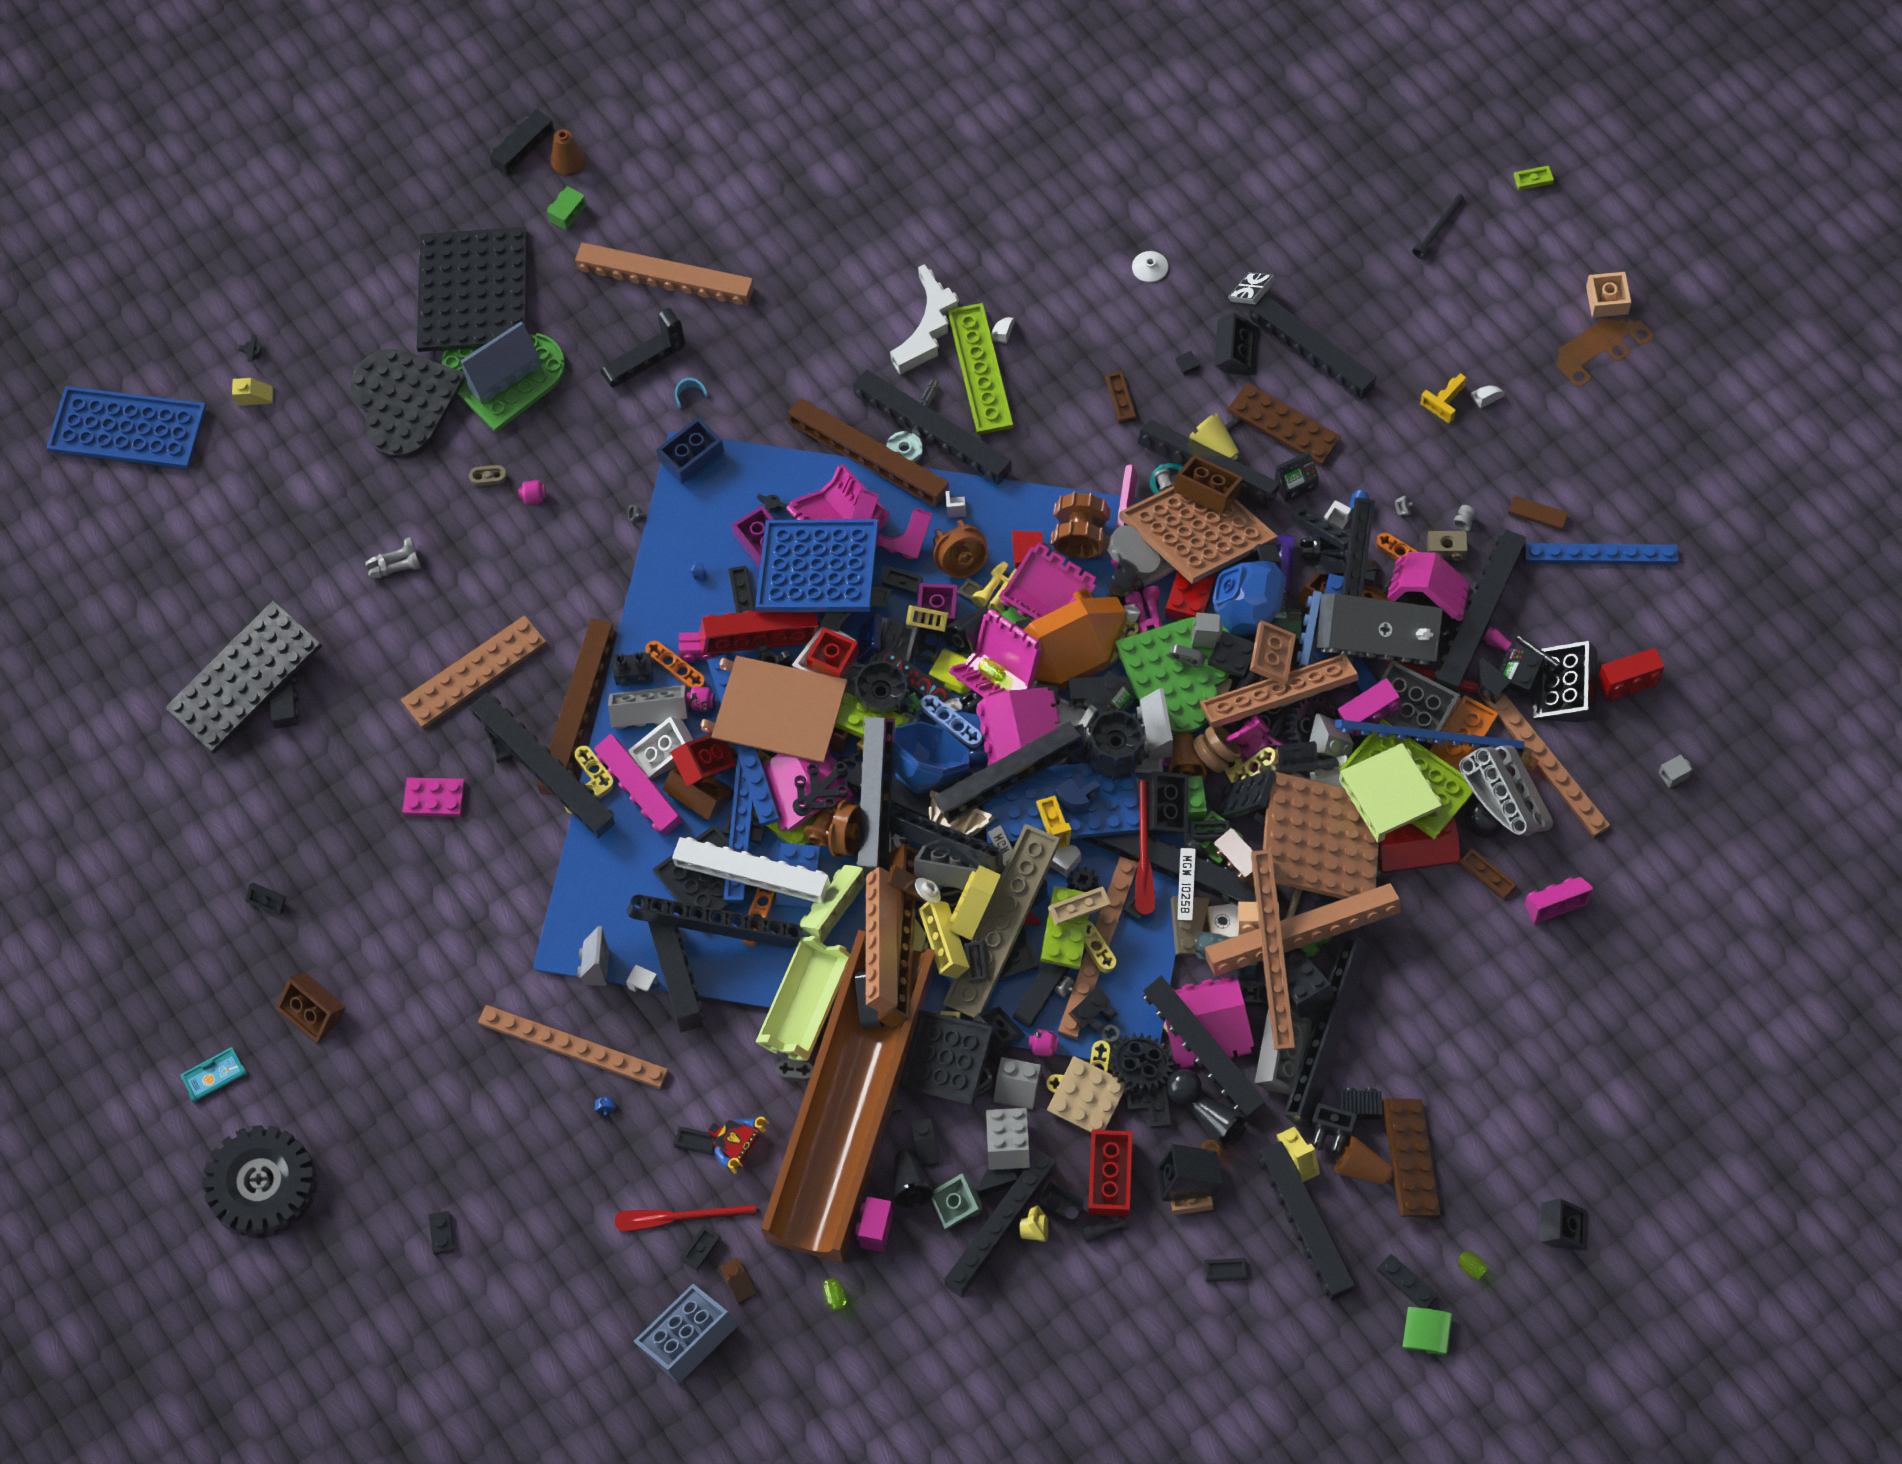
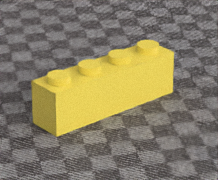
M943 901L938 903L926 902L919 908V912L931 949L935 950L936 953L935 961L939 974L957 979L970 967L959 934L950 931L953 923L949 922L952 917L949 904Z

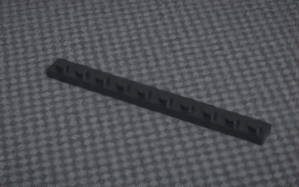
M1356 497L1354 500L1342 595L1362 597L1375 500ZM1333 653V657L1340 655L1339 653ZM1354 655L1347 656L1351 664H1353ZM1344 684L1335 688L1349 690L1350 684Z

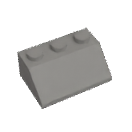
M1159 688L1140 699V707H1137L1138 719L1142 718L1141 726H1145L1143 735L1146 740L1144 753H1148L1149 760L1172 757L1173 738L1164 689Z

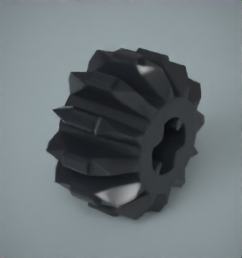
M1086 866L1083 870L1077 867L1076 872L1071 871L1069 873L1070 877L1066 878L1067 889L1082 892L1099 888V883H1097L1099 877L1094 875V870L1087 872Z

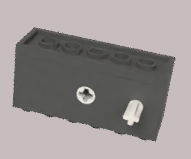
M1335 593L1321 594L1315 648H1321V652L1339 653L1340 655L1345 654L1347 656L1355 655L1362 658L1370 657L1377 660H1393L1394 662H1408L1415 665H1429V662L1437 661L1443 608Z

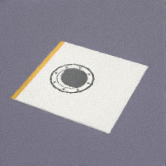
M1225 904L1207 908L1211 940L1237 936L1238 906Z

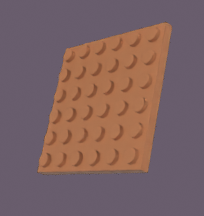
M1174 486L1119 513V518L1128 526L1134 527L1144 541L1192 584L1249 556L1257 544L1271 545L1277 542L1278 538L1273 531L1236 499L1221 514L1174 492Z
M1275 772L1276 776L1266 805L1263 850L1272 851L1275 883L1340 899H1346L1375 889L1378 843L1345 789Z

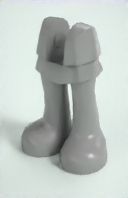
M411 537L404 540L402 549L391 553L379 554L365 562L366 568L371 569L368 572L371 579L383 578V576H389L390 573L406 569L417 570L421 568ZM407 558L403 561L387 565V563Z

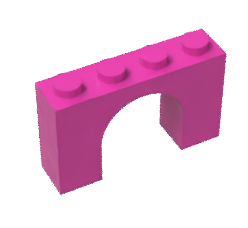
M862 489L851 519H873L880 495ZM915 507L906 532L898 537H887L878 531L876 547L880 545L885 547V550L888 552L896 553L897 551L903 553V557L908 559L918 558L933 513Z

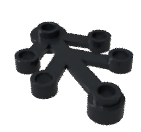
M837 762L833 766V771L818 785L817 775L819 773V766L816 763H810L807 766V773L810 776L811 792L805 797L804 787L806 786V778L802 775L796 776L794 785L797 788L798 798L794 800L792 808L799 816H806L811 810L835 809L836 800L833 797L846 798L849 794V788L846 785H839L837 789L827 788L836 779L847 777L848 766L844 762ZM827 797L824 801L813 802L816 798Z

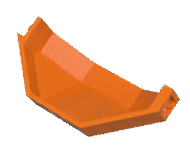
M1117 597L1079 598L1032 621L1023 630L1028 635L1040 641V648L1042 649L1034 681L1036 680L1044 685L1056 686L1058 691H1063L1067 689L1068 678H1089L1108 669L1116 650L1115 641L1120 639L1127 621L1126 611Z

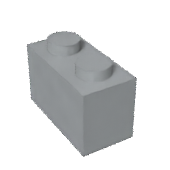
M1196 614L1192 627V647L1215 648L1216 641H1220V633L1223 630L1220 614Z

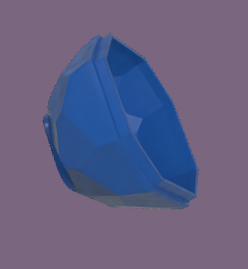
M1270 561L1240 563L1222 571L1216 581L1213 603L1215 613L1220 614V622H1223L1225 629L1233 635L1245 638L1257 633L1258 624L1261 620L1270 624L1281 608L1286 583L1285 575L1274 562Z
M920 721L896 727L893 755L895 776L917 794L938 790L966 774L969 769V749L941 727Z

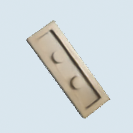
M1102 886L1052 904L1048 907L1055 926L1110 907L1111 903Z

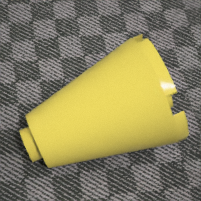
M1217 413L1204 420L1197 427L1198 432L1196 434L1192 432L1189 436L1190 439L1235 461L1239 458L1237 456L1239 451Z

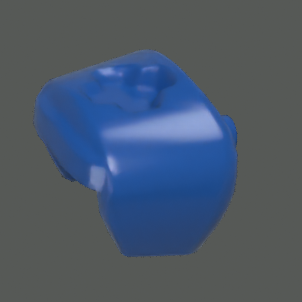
M695 562L692 569L690 568L689 572H692L694 579H705L707 576L703 563Z
M601 1097L595 1101L594 1111L598 1114L604 1113V1116H607L608 1112H614L616 1109L614 1100L611 1097Z

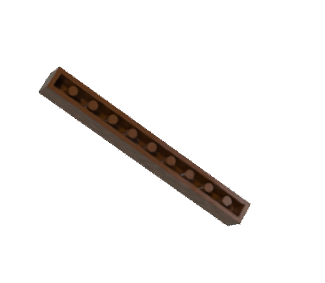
M800 398L787 412L788 424L931 506L937 508L946 498V491H949V482L946 479L933 474L929 469L919 466L915 461L905 458L899 452L889 449L885 444L875 441L869 435L861 433L855 427L844 423L841 419L831 416L828 412L817 408L811 402Z
M590 618L549 746L550 755L553 758L558 757L563 763V767L566 770L570 769L572 772L574 770L575 750L579 747L580 740L582 741L584 738V726L588 724L590 719L589 710L595 703L594 694L600 688V675L605 672L606 657L610 656L611 652L610 644L616 637L613 623L609 621ZM538 781L537 786L540 793L554 796Z
M904 843L889 852L888 872H890L891 866L896 865L914 875V860L919 851ZM898 890L897 1006L885 1014L878 1011V1021L892 1028L909 1019L916 900Z

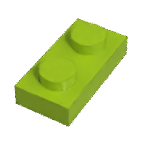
M1549 165L1514 172L1513 176L1518 191L1550 185L1554 181Z

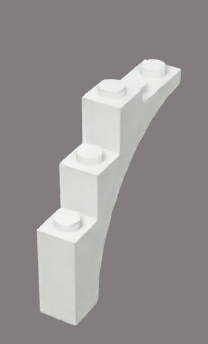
M925 264L918 267L919 278L927 295L925 314L913 335L902 345L890 352L891 362L900 375L938 356L937 348H939V344L936 339L948 333L949 321L946 317L948 316L947 310L958 308L959 299L956 293H952L949 287L943 289L941 283L936 282L932 270H928Z

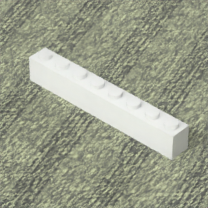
M690 837L686 839L679 838L672 857L675 866L821 904L824 902L830 885L828 875L822 871L816 870L814 872L803 866H790L784 861L775 862L764 856H760V858L755 857L748 852H736L729 847H716L710 842L700 843Z

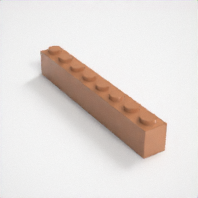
M878 867L866 875L865 994L866 1005L885 1014L897 1006V889L886 884L889 872Z

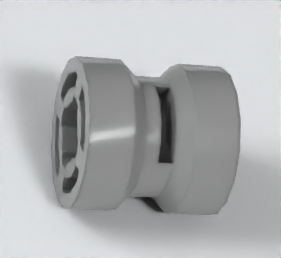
M1462 505L1458 511L1459 515L1455 517L1453 524L1462 531H1469L1472 527V521L1476 519L1478 513L1471 506Z

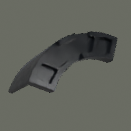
M872 587L871 606L886 608L892 590L883 587ZM820 612L817 617L818 627H825L839 632L844 620L853 612Z

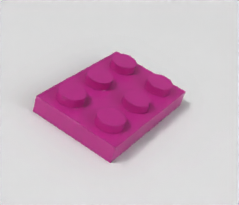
M407 778L403 815L461 817L465 786L464 779Z

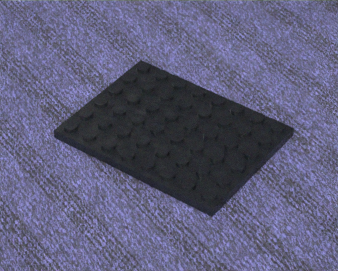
M526 227L420 234L417 315L418 352L481 348L519 322H522L526 328Z

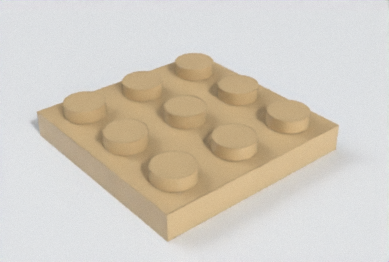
M1073 1056L1047 1111L1092 1133V1130H1105L1125 1090L1123 1088L1124 1082L1117 1083V1077H1112L1111 1074Z

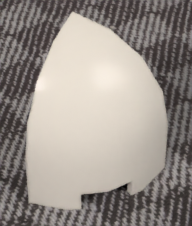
M1007 317L998 321L991 333L992 341L1007 344L1015 318Z
M1485 386L1473 391L1471 396L1481 409L1504 397L1505 392L1497 386Z

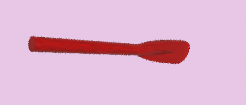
M1140 780V859L1136 873L1135 908L1138 913L1148 915L1155 908L1152 869L1148 858L1147 780Z
M756 1205L685 1212L628 1210L619 1212L615 1216L614 1223L620 1231H634L662 1226L676 1220L756 1213Z

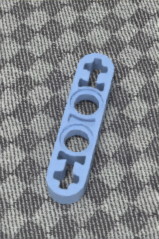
M926 695L922 698L921 708L925 714L970 748L980 746L982 735L978 729L935 696ZM928 702V703L930 704V703L933 702V707H932V706H928V707H927V706H926V703ZM947 712L950 716L948 719L942 720L939 718V714ZM961 723L964 725V728L961 731H956L953 729V726ZM969 735H970L971 737H975V736H976L977 740H976V741H975V740H971V741H970Z

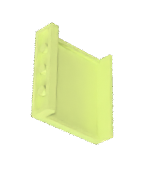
M1403 743L1340 771V783L1377 843L1385 840V834L1432 812H1435L1436 815L1440 814L1442 806L1440 797L1438 795L1435 796L1429 780H1425L1421 767L1415 764L1411 751L1408 748L1406 749Z

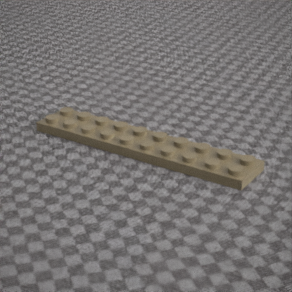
M1024 825L971 941L984 940L986 943L990 980L969 983L968 970L965 971L957 979L954 978L943 1005L972 1018L984 1011L1061 843L1059 837L1030 825ZM979 945V946H978V950H979V958H980L981 975L983 976V967H982L981 951H980V945ZM970 947L974 977H977L974 949Z

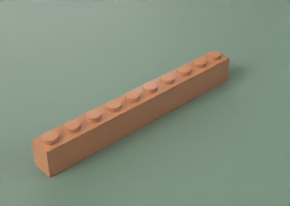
M581 243L575 259L577 270L584 273H595L599 276L614 277L617 280H628L636 284H647L651 287H661L669 291L675 290L684 294L699 295L703 298H713L721 302H732L736 305L748 306L754 290L753 278L587 243Z
M1391 883L1282 920L1280 921L1283 952L1301 948L1305 945L1401 913L1400 899ZM1260 929L1205 947L1206 959L1215 977L1263 961Z

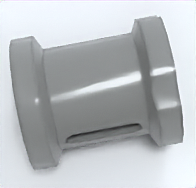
M1168 468L1154 473V477L1160 485V492L1175 485L1171 481Z

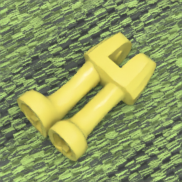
M1003 561L997 565L991 572L992 579L988 585L971 597L973 604L979 608L986 607L994 590L1000 584L1002 587L989 603L988 609H993L1002 615L1005 609L1004 604L1000 602L1002 599L999 595L1005 589L1017 569L1015 568L1009 578H1007L1004 574L1009 564Z

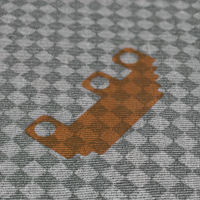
M1604 318L1558 349L1561 353L1558 356L1560 361L1556 363V366L1575 386H1582L1591 379L1590 375L1582 368V364L1603 350H1606L1614 360H1620L1629 354V349L1620 341L1621 338L1630 334L1639 344H1644L1653 338V333L1640 320L1637 322L1632 320L1625 322L1623 319L1620 321L1615 319L1609 321L1607 318ZM1638 330H1645L1648 333V337L1641 340L1637 338L1636 333ZM1615 346H1621L1624 349V353L1616 356L1613 354L1612 349ZM1582 372L1585 375L1584 381H1575L1573 378L1574 373Z

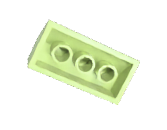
M844 865L841 870H837L833 877L834 880L829 885L823 904L814 902L811 912L808 916L805 915L802 918L800 927L802 928L803 935L806 937L815 936L821 940V943L824 942L865 885L864 873L861 867Z

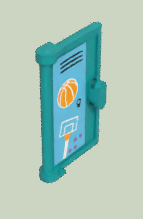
M232 1047L180 1074L193 1103L234 1080L248 1075L247 1070L241 1065Z

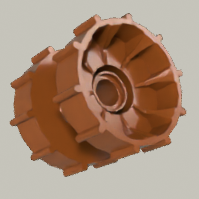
M1073 492L1072 494L1060 496L1058 503L1054 505L1053 516L1057 517L1059 524H1057L1055 531L1051 533L1050 545L1054 546L1056 553L1067 556L1069 559L1088 560L1089 558L1102 556L1103 550L1107 549L1108 536H1105L1103 528L1106 521L1110 520L1111 507H1108L1106 499H1101L1092 495V493Z

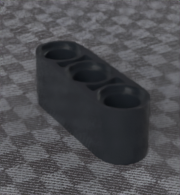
M866 971L856 972L855 982L861 1028L863 1030L882 1028L884 1023L878 1021V1011L866 1005Z

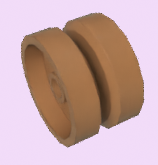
M1210 726L1205 730V734H1201L1193 740V747L1201 760L1210 769L1221 773L1229 766V762H1234L1241 756V749L1235 741H1226L1225 738L1231 734L1224 727L1212 728Z

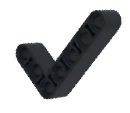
M671 308L664 309L658 315L661 330L659 335L606 364L601 369L600 373L610 387L613 388L624 383L684 347L685 338L682 323Z

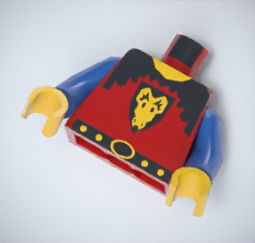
M759 1117L757 1119L728 1120L724 1127L713 1123L708 1133L716 1137L714 1153L719 1163L736 1174L735 1168L743 1167L742 1163L759 1138L758 1129L761 1132H765L766 1129L763 1125L769 1124V1122L764 1117Z

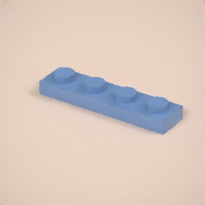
M1314 591L1312 596H1308L1306 607H1310L1309 614H1305L1303 625L1306 626L1305 633H1301L1300 644H1303L1302 651H1298L1296 662H1299V669L1308 666L1322 592Z

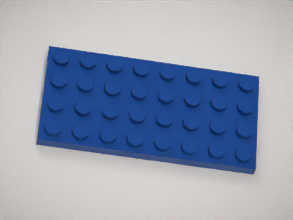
M65 386L46 449L48 452L189 469L207 406L202 402Z
M1090 763L1051 766L982 805L983 811L994 817V820L985 827L987 843L994 845L988 832L998 826L1002 827L1010 844H1016L1025 824L1046 832L1036 801L1054 796L1055 788L1070 778L1079 789H1082L1095 779L1100 784L1099 796L1089 802V809L1085 812H1069L1059 804L1065 823H1069L1071 827L1070 839L1140 833L1139 794L1135 771L1132 772L1131 777L1118 778L1113 782L1111 778H1106L1102 775L1096 776V771Z

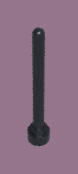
M1463 194L1456 196L1424 241L1415 245L1412 249L1415 257L1423 259L1427 255L1428 246L1464 199Z

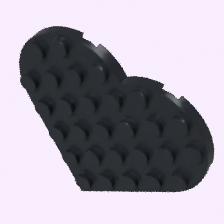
M398 349L381 350L365 358L353 374L351 389L358 405L368 413L365 429L367 438L374 449L382 455L391 458H405L416 451H422L434 438L466 379L464 372Z

